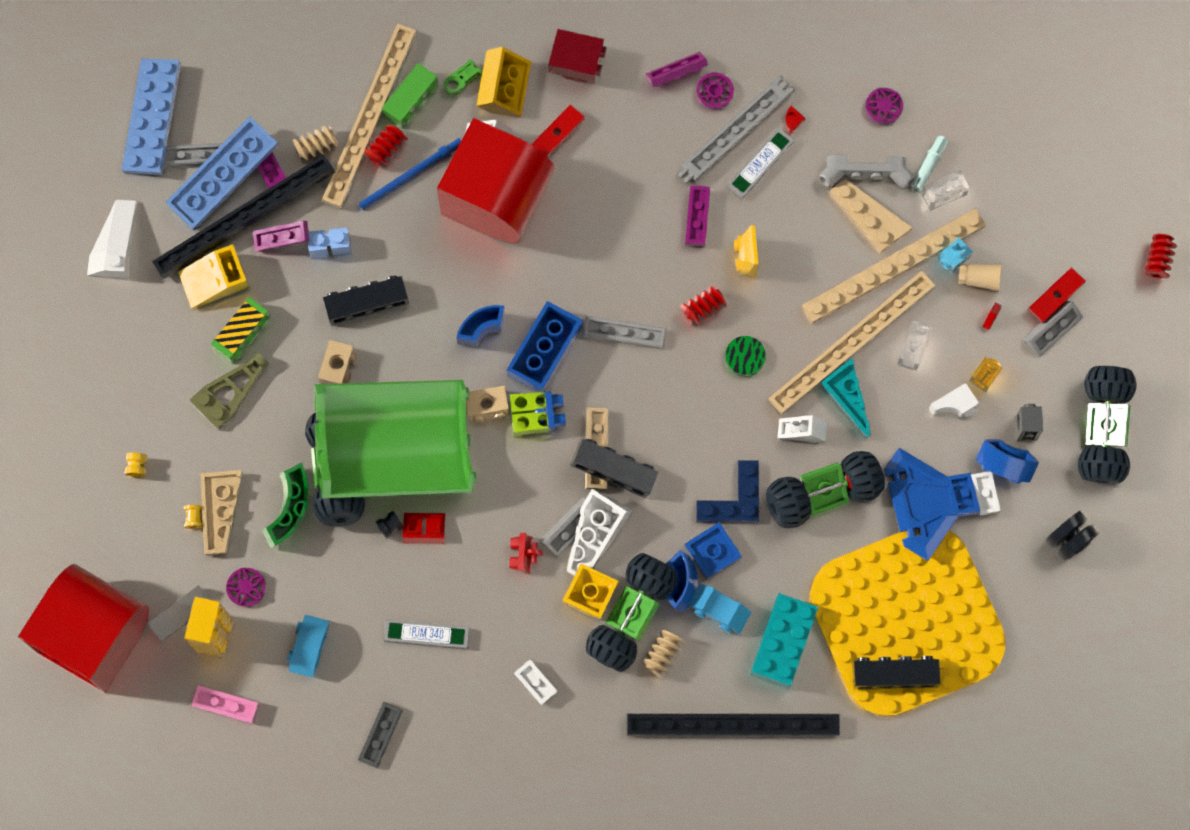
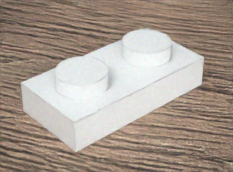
M992 472L972 474L971 477L980 506L979 516L999 513L1001 510Z
M531 660L514 673L541 706L558 693Z

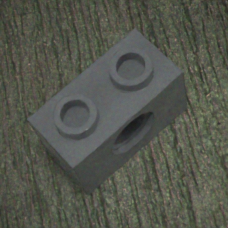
M1025 404L1023 407H1020L1015 416L1016 441L1038 440L1043 432L1042 406L1036 407V404Z

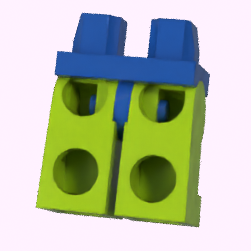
M546 391L545 393L510 394L514 438L527 434L555 432V428L566 426L565 413H553V408L564 407L563 395H551V391Z

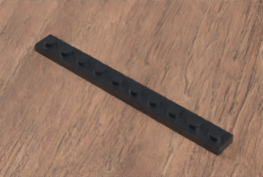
M325 155L320 156L152 261L162 278H167L334 174V168Z
M627 714V736H840L839 714Z

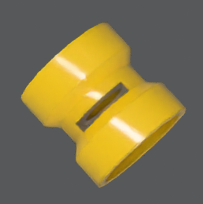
M127 453L126 461L128 466L125 468V475L138 478L145 477L146 469L144 464L147 462V455Z

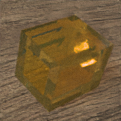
M985 357L969 381L987 392L1003 368L997 360Z

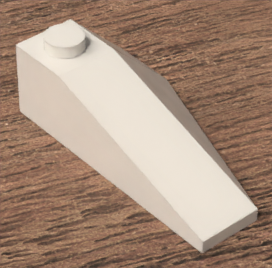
M115 201L89 256L87 276L128 279L137 201Z
M592 489L581 506V515L576 528L574 546L571 549L567 571L575 576L580 564L594 569L623 528L632 510L619 501Z

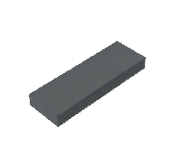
M383 701L358 761L378 769L403 709Z

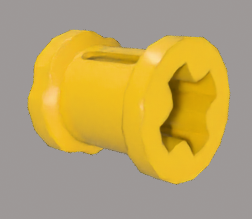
M201 505L184 506V511H186L184 528L199 529L203 527V523H201Z

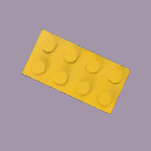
M195 597L185 640L197 653L222 658V653L227 651L228 640H226L227 633L232 630L233 620H231V616L220 602Z

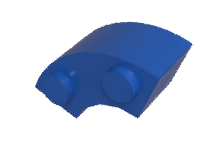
M504 305L486 306L470 314L458 330L457 344L478 348L480 341L486 335L492 332H502L505 316Z
M984 439L976 457V461L982 465L983 470L991 471L1001 477L1010 479V481L1016 484L1031 482L1039 464V461L1028 450L1014 448L1001 439Z
M680 550L666 563L677 573L676 587L666 599L675 609L684 613L688 609V603L697 589L698 576L691 557Z

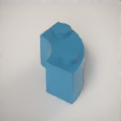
M701 583L688 603L694 609L693 613L702 619L705 617L719 624L721 630L729 634L731 631L740 634L751 614V611L741 603L725 596L715 588Z
M305 615L303 621L298 622L295 632L298 635L294 649L289 651L287 662L290 663L289 672L311 678L314 677L327 639L330 621Z

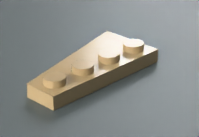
M847 179L843 180L829 192L879 253H882L912 230L911 226Z
M242 470L200 473L205 556L227 553L243 473Z

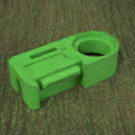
M473 60L466 62L445 79L444 88L448 95L456 96L467 88L466 85L475 80L478 75L482 76L481 69L476 67ZM451 81L459 84L456 90H450L447 87Z

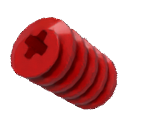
M387 125L385 127L386 131L380 132L381 137L375 138L376 143H371L370 149L364 150L366 157L381 169L380 162L387 164L385 157L393 158L390 151L398 152L395 145L402 147L403 144L400 140L408 141L407 136L393 125Z
M1154 234L1152 236L1153 242L1150 245L1151 249L1148 253V264L1145 266V274L1156 279H1167L1170 277V274L1165 271L1172 270V267L1167 264H1171L1174 261L1169 256L1175 255V252L1171 249L1177 248V244L1172 242L1174 237L1171 235Z
M710 286L708 287V292L704 290L701 292V296H694L695 301L689 299L687 301L688 306L684 303L681 304V311L692 326L693 320L699 324L700 316L706 320V312L714 315L712 308L720 311L719 304L721 303L726 307L727 303L721 291L716 286L715 288Z

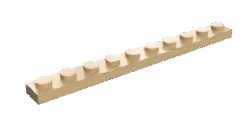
M400 24L396 25L337 163L335 173L332 175L322 198L323 203L342 209L365 155L364 150L368 148L382 115V107L388 101L416 35V30Z
M976 208L804 303L802 309L813 324L942 252L957 238L963 240L983 229L986 224Z
M920 271L768 398L769 402L783 415L935 288V284L923 271Z

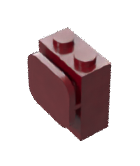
M557 29L548 63V72L562 75L563 78L571 81L595 83L596 77H600L602 72L601 58L605 59L607 47L604 46V39Z

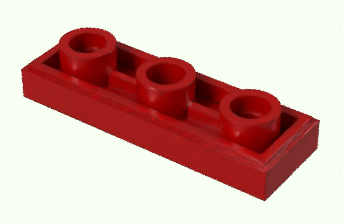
M570 104L531 145L549 157L585 120V116ZM555 132H560L561 134H560V135H555L554 133H555Z
M1071 267L1028 310L1043 324L1085 284L1086 280ZM1054 294H1058L1060 298H1055Z

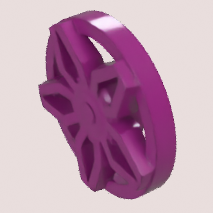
M709 73L699 80L696 94L702 105L718 110L731 102L734 87L731 80L724 74ZM718 77L715 82L709 78ZM726 82L728 83L731 91L724 88ZM703 83L706 90L700 93V86ZM711 98V104L707 103L705 100H709ZM721 98L727 99L724 103H721ZM714 99L718 100L717 105H715Z
M877 88L868 96L865 108L867 115L878 124H891L901 116L903 101L898 92L890 88ZM885 92H886V93H890L891 95H889V96L886 98ZM876 95V100L870 101ZM897 101L899 102L900 110L895 106ZM870 110L878 111L877 118L871 113ZM887 114H889V115H891V116H895V117L892 118V119L885 120L886 117H887Z
M240 568L228 578L226 591L233 603L241 607H250L261 601L266 591V583L263 576L257 570ZM242 572L245 574V579H241ZM247 572H252L256 575L249 579ZM238 575L239 582H232L233 578ZM259 578L256 583L252 582L254 579ZM262 582V590L260 593L258 589H256L255 587H257ZM237 584V588L230 587L231 585ZM230 591L238 592L236 600L232 597ZM255 591L258 597L252 595V593ZM240 595H243V599L239 602ZM247 596L255 599L252 602L244 603L247 600Z

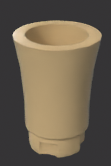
M960 264L958 284H966V286L986 288L999 292L1002 264Z

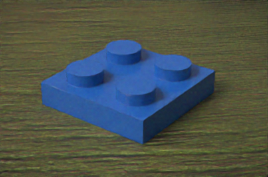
M720 522L684 544L706 580L742 558V555Z

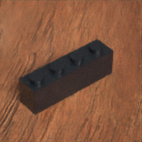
M397 275L389 276L381 282H368L366 286L359 288L358 286H352L344 292H331L326 297H323L331 326L409 305L403 278Z
M582 439L578 443L570 466L643 498L650 495L659 473L654 470L653 466L637 463L633 457L628 455L621 456L616 453V450L610 447L603 448L592 439Z
M911 656L899 657L900 660H891V657H879L876 661H870L869 657L857 658V661H854L852 664L853 690L938 688L940 686L939 659H934L933 656H921V659L912 660Z

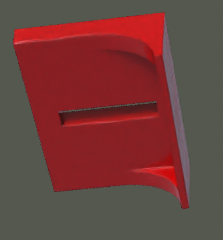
M404 513L403 544H445L446 514ZM423 519H426V535H422Z

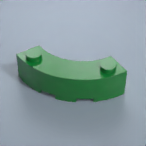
M302 463L279 475L284 490L282 507L275 520L269 526L262 529L270 548L283 542L295 531L306 511L309 486Z

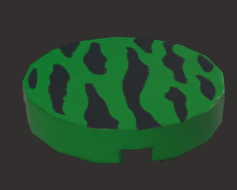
M740 336L733 339L725 351V362L728 368L734 374L744 377L757 374L763 368L766 360V351L762 343L750 336Z

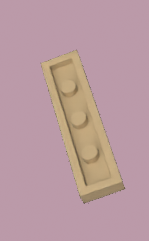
M588 407L586 409V439L596 441L597 445L603 448L608 447V408ZM585 472V489L604 491L607 489V481Z

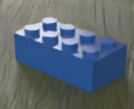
M547 301L506 370L507 377L535 392L545 393L582 330L583 320Z

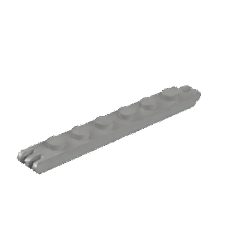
M780 75L681 166L683 170L679 172L678 176L682 178L688 174L684 179L686 184L692 179L698 180L795 91V88L791 86L786 91L785 89L790 83L785 81L780 85L784 80Z

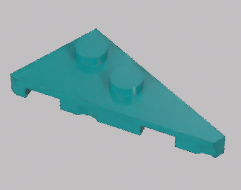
M851 358L823 380L821 385L862 434L868 438L871 436L870 425L867 420L865 405L854 368V361Z

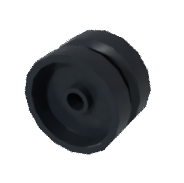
M1081 510L1066 520L1045 539L1051 548H1056L1065 542V545L1058 551V556L1064 562L1082 552L1100 533L1094 525H1088L1083 530H1080L1087 522V517Z

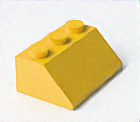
M504 47L487 50L476 106L493 114L521 117L531 61Z

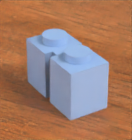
M348 227L329 229L330 233L327 234L325 230L310 231L308 248L311 259L330 257L327 246H331L333 256L352 254Z

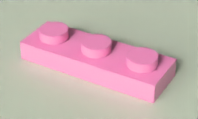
M197 686L191 706L253 724L259 703Z

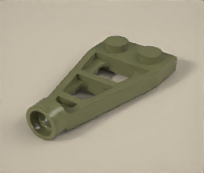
M257 353L246 363L205 385L190 401L219 430L235 415L269 363L260 353ZM245 372L249 376V381L243 388L239 389L232 381L240 373ZM224 386H230L235 391V396L228 405H223L215 397L216 391Z

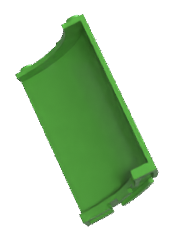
M438 380L314 384V411H316V421L319 420V423H315L317 468L321 472L319 483L322 498L473 492V484H476L477 478L476 472L472 470L468 449L471 443L470 434H467L466 400H469V388L465 387L464 381Z

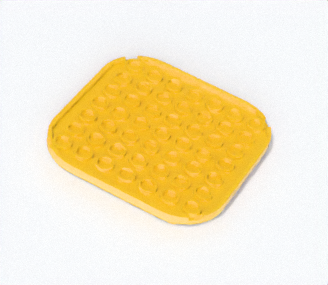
M916 530V536L920 535V531ZM950 530L928 561L905 548L902 539L908 538L907 532H899L831 560L818 571L813 580L810 590V604L818 606L815 619L850 697L863 710L886 717L905 713L987 678L1002 661L1006 645L1003 627L966 546ZM911 656L912 660L921 659V656H933L934 659H939L940 686L938 688L853 690L852 664L854 661H857V658L869 657L870 661H876L879 657H891V660H900L899 657Z

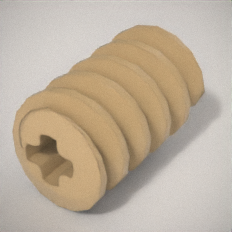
M330 125V130L322 126V133L316 129L315 136L310 132L307 133L308 139L300 136V143L293 139V144L300 159L303 157L306 161H309V154L315 158L317 150L324 154V147L331 151V144L336 148L338 147L337 139Z
M665 630L660 632L663 638L657 637L655 640L658 645L652 644L651 649L654 652H647L646 655L649 659L643 658L642 660L645 668L660 678H663L660 670L666 672L668 670L664 664H672L669 656H677L673 650H681L677 643H685L676 634Z

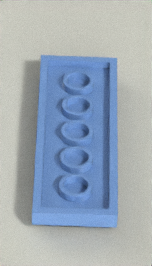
M141 58L122 165L124 173L162 175L181 68L179 60Z
M249 116L165 203L195 231L279 145L278 142Z

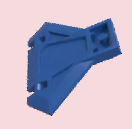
M898 448L884 468L885 475L893 477V481L888 482V487L900 532H907L908 538L902 539L903 546L926 561L931 558L958 517L980 513V506L971 473L948 477L901 448ZM900 474H905L906 478L901 479ZM916 530H919V531H920V535H917V536H916L915 531H916Z

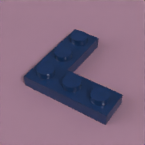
M738 460V501L697 500L696 522L759 523V460Z

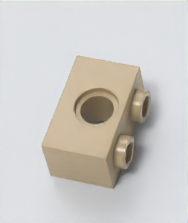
M329 340L318 376L320 384L349 383L351 378L350 366L355 364L357 353H355L352 345ZM336 362L344 363L340 369L333 368Z
M505 386L469 391V400H466L469 421L478 423L485 421V418L501 419L509 414ZM486 401L493 404L489 409H484L481 405Z

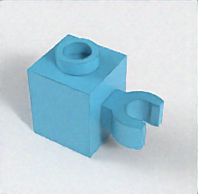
M957 238L940 253L939 262L944 269H949L953 273L960 267V264H964L970 259L973 251L960 238Z

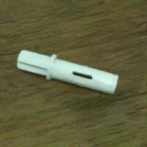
M937 136L933 146L927 151L928 155L910 185L913 189L922 192L938 160H941V154L948 143V139L944 136Z

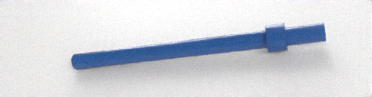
M460 138L447 146L443 145L438 149V152L359 202L358 204L361 209H365L440 159L450 156L451 152L458 148L461 142Z

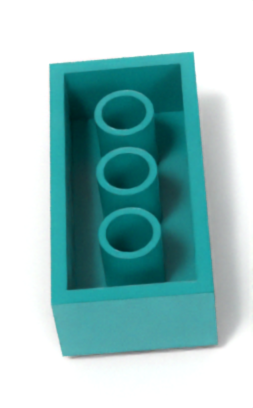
M778 593L750 676L790 690L818 606Z

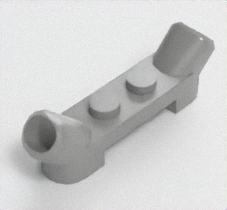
M831 155L827 157V167L820 173V180L827 187H832L842 177H851L854 180H859L863 177H871L873 180L891 178L901 189L907 188L914 180V174L907 168V158L903 156H888L886 163H848V155Z

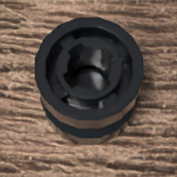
M393 510L384 519L380 518L375 521L386 539L392 536L394 531H400L404 528Z

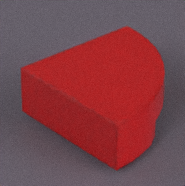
M791 105L787 111L785 123L788 131L792 134L805 122L806 118Z
M995 302L982 326L987 330L991 328L1002 305Z

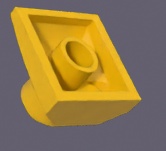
M751 225L743 235H737V240H734V252H738L739 259H735L736 271H740V275H747L748 277L757 276L759 264L755 225Z
M580 564L562 601L581 613L601 620L619 581Z

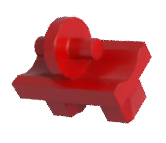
M520 533V536L510 539L511 549L519 550V556L510 557L509 568L519 570L525 574H531L532 564H537V557L543 556L544 552L538 550V543L533 542L532 536H528L527 533Z

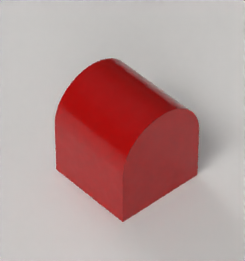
M473 118L437 186L441 215L491 238L516 243L520 240L555 171V165L543 152L533 145Z
M72 564L65 568L50 585L19 633L18 638L36 653L106 693L143 633L149 617V606L77 564Z

